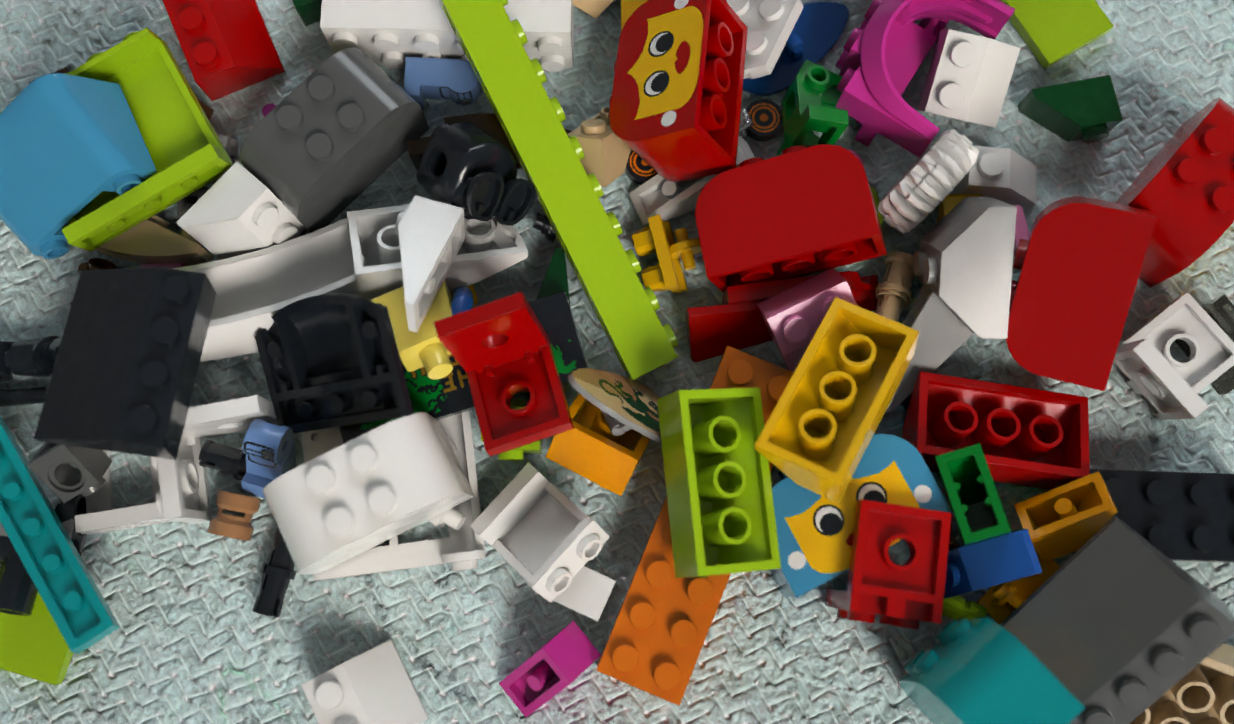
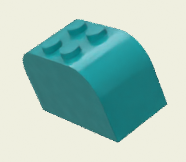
M985 617L970 620L963 618L959 622L955 619L950 621L935 636L939 643L927 653L924 650L919 651L905 664L903 668L908 673L899 681L905 693L933 724H1069L1085 709L1023 643L1001 625Z

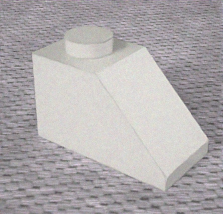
M974 146L979 151L978 159L971 167V170L954 187V194H982L983 197H993L1011 205L1031 207L1036 205V165L1009 148Z

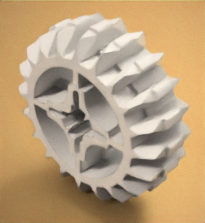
M955 129L947 130L939 136L880 200L878 212L884 217L883 220L902 233L909 232L922 222L976 163L979 151L972 145L973 142L964 134H959Z

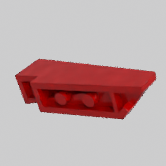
M854 271L838 272L847 281L857 306L869 311L876 310L878 302L875 295L878 284L877 275L859 277V273ZM814 276L728 286L723 294L724 305L687 308L685 322L691 360L693 362H700L723 355L727 346L741 350L773 340L757 304Z

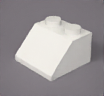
M952 29L940 30L917 110L996 128L1020 48L991 38Z
M237 161L176 222L219 260L279 245L280 243L297 238L306 229L262 182Z
M393 639L301 684L318 724H420L429 719Z

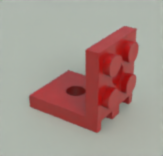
M522 292L434 322L438 339L467 373L485 450L490 456L574 429L549 337ZM520 391L530 393V401L524 408L518 410L510 408V400L514 394Z
M862 499L857 500L847 591L826 589L825 606L838 608L837 617L861 622L875 623V615H880L879 623L919 630L920 621L941 624L952 513ZM896 539H902L910 548V557L901 566L893 563L888 554L890 544Z

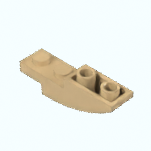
M157 215L148 218L95 249V251L104 255L137 264L183 263L185 266L211 262L214 258L211 253L202 247L203 245L184 229L181 230L179 235L168 230L167 228L170 223Z

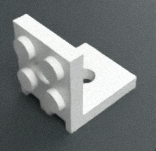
M1185 292L1118 345L1114 363L1127 376L1128 380L1126 383L1136 394H1143L1157 410L1154 414L1159 420L1195 419L1209 408L1198 393L1234 366V342L1188 292ZM1176 339L1185 341L1190 347V356L1183 363L1174 360L1170 354V346Z
M259 395L189 407L176 460L151 457L152 465L158 471L160 485L155 494L156 505L159 512L163 514L165 521L198 524L209 522L212 519L206 467L199 465L201 461L199 460V454L203 446V438L246 431L256 418L278 425L271 401Z

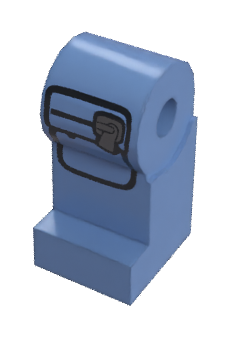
M405 57L404 91L421 106V109H424L425 99H450L459 105H471L480 97L481 85L469 61Z
M260 418L254 419L246 432L242 450L246 454V474L241 480V491L265 498L263 489L267 484L282 474L296 468L295 439H293V430L290 427L267 423Z

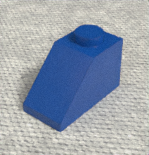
M1019 530L948 551L944 599L1042 573L1043 571L1028 530Z

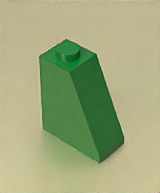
M980 443L935 456L964 545L1009 534L1011 529Z

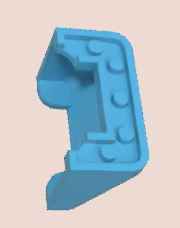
M63 73L43 75L32 81L0 113V219L34 255L43 256L45 259H55L65 255L69 251L68 248L72 246L68 243L61 230L67 222L102 191L117 192L122 195L146 181L157 171L118 83Z

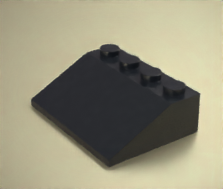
M163 267L81 270L34 439L41 442L176 460L216 297V292L206 274Z

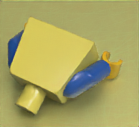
M444 279L417 333L408 331L403 286L371 300L388 308L400 360L406 371L413 372L424 367L428 377L433 380L444 378L452 372L453 365L448 357L451 353L438 339L434 322L473 309V306L478 302L473 284L468 287L459 286L450 294Z

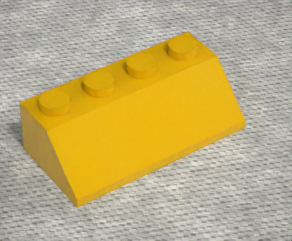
M835 297L754 445L755 449L796 484L839 504L914 356L919 331Z

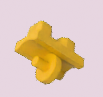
M660 214L649 217V226L631 235L634 248L639 256L644 257L657 253L659 264L642 270L641 275L644 287L649 286L653 292L670 290L680 294L688 291L680 259L682 258L684 270L696 268L693 255L702 251L700 240L689 239L686 228H679L674 231L677 239L676 243L671 222L662 221Z

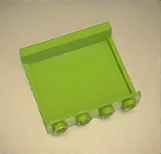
M146 27L141 31L129 33L119 44L105 52L91 55L83 65L69 73H63L120 84L157 170L146 181L122 195L117 192L102 191L69 221L70 225L61 229L70 245L92 252L223 176L233 166L231 159L168 45L149 28Z

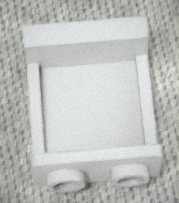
M529 462L470 525L482 539L489 543L527 581V584L535 592L550 603L557 595L563 593L570 586L572 578L588 561L599 554L602 545L610 537L593 519L570 501Z

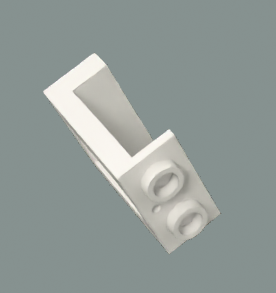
M103 450L104 453L110 458L111 451ZM151 457L150 467L154 503L114 509L110 465L103 476L106 480L105 483L93 494L85 497L87 514L74 516L76 533L100 534L173 522L165 521L163 514L157 508L155 494L160 485L158 471L153 467Z

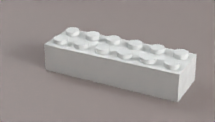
M322 0L320 29L334 54L346 48L356 47L361 49L377 65H384L392 69L404 68L405 57L461 59L468 61L439 0ZM508 0V5L503 7L510 21L517 19L521 24L528 41L523 47L529 59L537 58L542 69L549 72L573 68V0Z

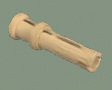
M890 252L886 255L884 261L887 267L882 283L877 284L875 290L876 299L878 300L875 310L876 314L898 322L902 309L911 302L913 294L910 288L915 275L913 255L904 252Z

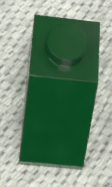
M1110 75L1031 89L1018 104L1021 114L1067 142L1084 139V143H1094L1103 140L1110 135L1109 131L1123 120Z

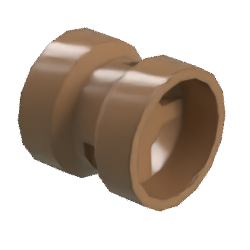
M218 490L215 501L218 506L217 514L214 518L210 519L207 533L251 541L254 530L251 520L253 514L259 510L261 499ZM226 510H231L245 513L244 517H241L237 515L226 514L225 512Z

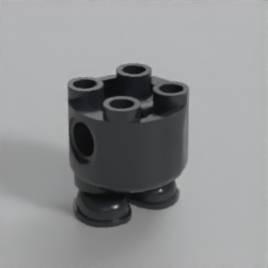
M455 123L451 126L441 124L433 130L431 141L422 155L416 178L428 194L437 201L464 208L465 219L489 221L493 216H496L497 222L510 226L518 223L528 213L536 197V190L532 183L525 179L516 178V160L509 148L471 123Z

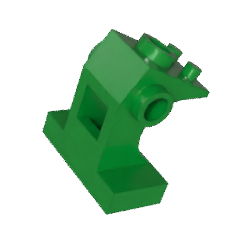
M807 59L805 60L781 101L784 142L779 148L777 156L781 155L784 149L792 146L801 145L808 148L821 144L834 145L849 125L848 110L835 107L842 94L836 88L843 76H839ZM813 131L823 132V134L819 138Z

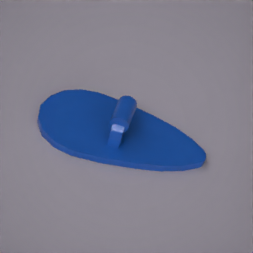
M835 2L803 4L804 8L772 73L755 79H743L742 90L754 96H771L789 88L806 59L818 64L835 46L846 26L849 17L848 8L844 4Z

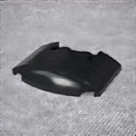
M341 293L308 297L291 303L276 312L271 317L274 323L269 331L262 329L255 335L278 425L292 428L293 433L414 414L388 308L380 303L376 304L367 298Z

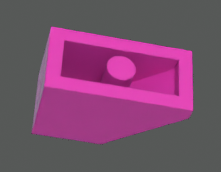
M573 620L499 684L522 714L528 717L570 685L601 654Z

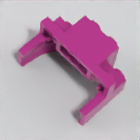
M873 0L864 15L863 23L860 28L856 27L843 47L842 55L835 65L836 68L841 70L839 76H843L836 88L842 94L835 107L848 110V115L856 119V123L862 126L855 140L868 147L878 132L920 158L940 129L912 108L901 95L937 41L940 30H944L949 20L962 23L987 38L995 39L1012 16L1015 8L999 0ZM921 19L918 25L913 22Z

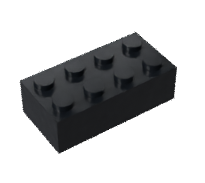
M1090 469V474L1097 471L1100 472L1118 511L1114 516H1117L1172 561L1234 563V474Z

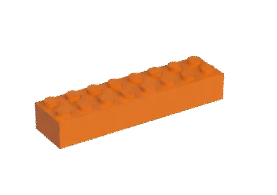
M727 346L709 389L760 387L765 426L794 372ZM769 461V469L771 472L773 464ZM667 494L596 670L680 706L731 573L675 578Z

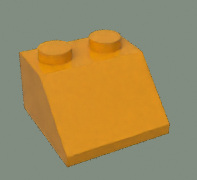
M579 393L569 407L574 429L554 435L546 458L621 496L651 439L633 429L626 431L622 435L614 436L601 410Z

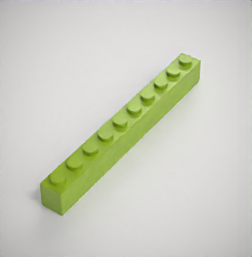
M439 0L527 179L535 187L536 196L627 378L635 380L676 359L677 355L674 350L678 346L676 336L669 324L662 326L655 312L660 309L658 300L649 286L643 288L636 274L641 271L640 264L631 249L624 250L618 238L619 235L623 234L621 226L612 211L606 213L599 200L600 197L604 196L601 185L594 173L586 174L580 162L581 159L585 158L582 147L575 135L568 137L561 123L566 120L564 111L555 96L549 99L542 83L547 82L545 73L537 58L530 60L523 47L524 44L528 43L524 30L517 19L510 21L503 7L508 5V0Z

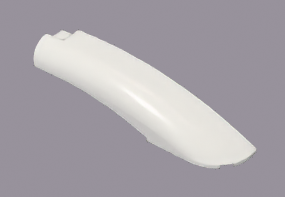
M410 204L348 211L347 218L279 245L222 260L171 268L206 274L216 292L200 362L259 352L255 335L262 329L269 331L274 323L271 317L285 306L298 300L336 293L352 294L372 300L402 287L403 276L399 236L395 234V223L399 213L402 210L406 211ZM493 217L489 221L465 219V240L445 277L450 294L459 286L468 287L528 258V250L522 237L512 225H502Z

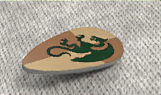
M579 368L568 376L572 387L601 410L614 436L622 435L626 431L633 429L661 443L657 399L660 397L648 387L622 375L592 368Z

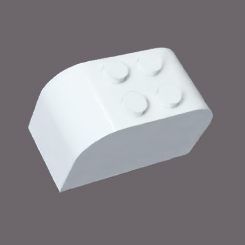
M424 412L404 416L383 424L282 474L263 489L265 498L299 575L321 574L427 521L429 518L475 497L439 420Z

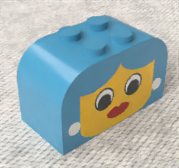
M874 434L839 504L796 484L782 471L778 472L781 481L772 485L781 568L769 569L782 595L795 598L850 569L857 500L862 499L950 512L952 515L954 513L923 457L912 444L895 435ZM896 539V540H894V541L890 544L889 548H891V547L897 545L898 543L902 542L903 540H902V539Z

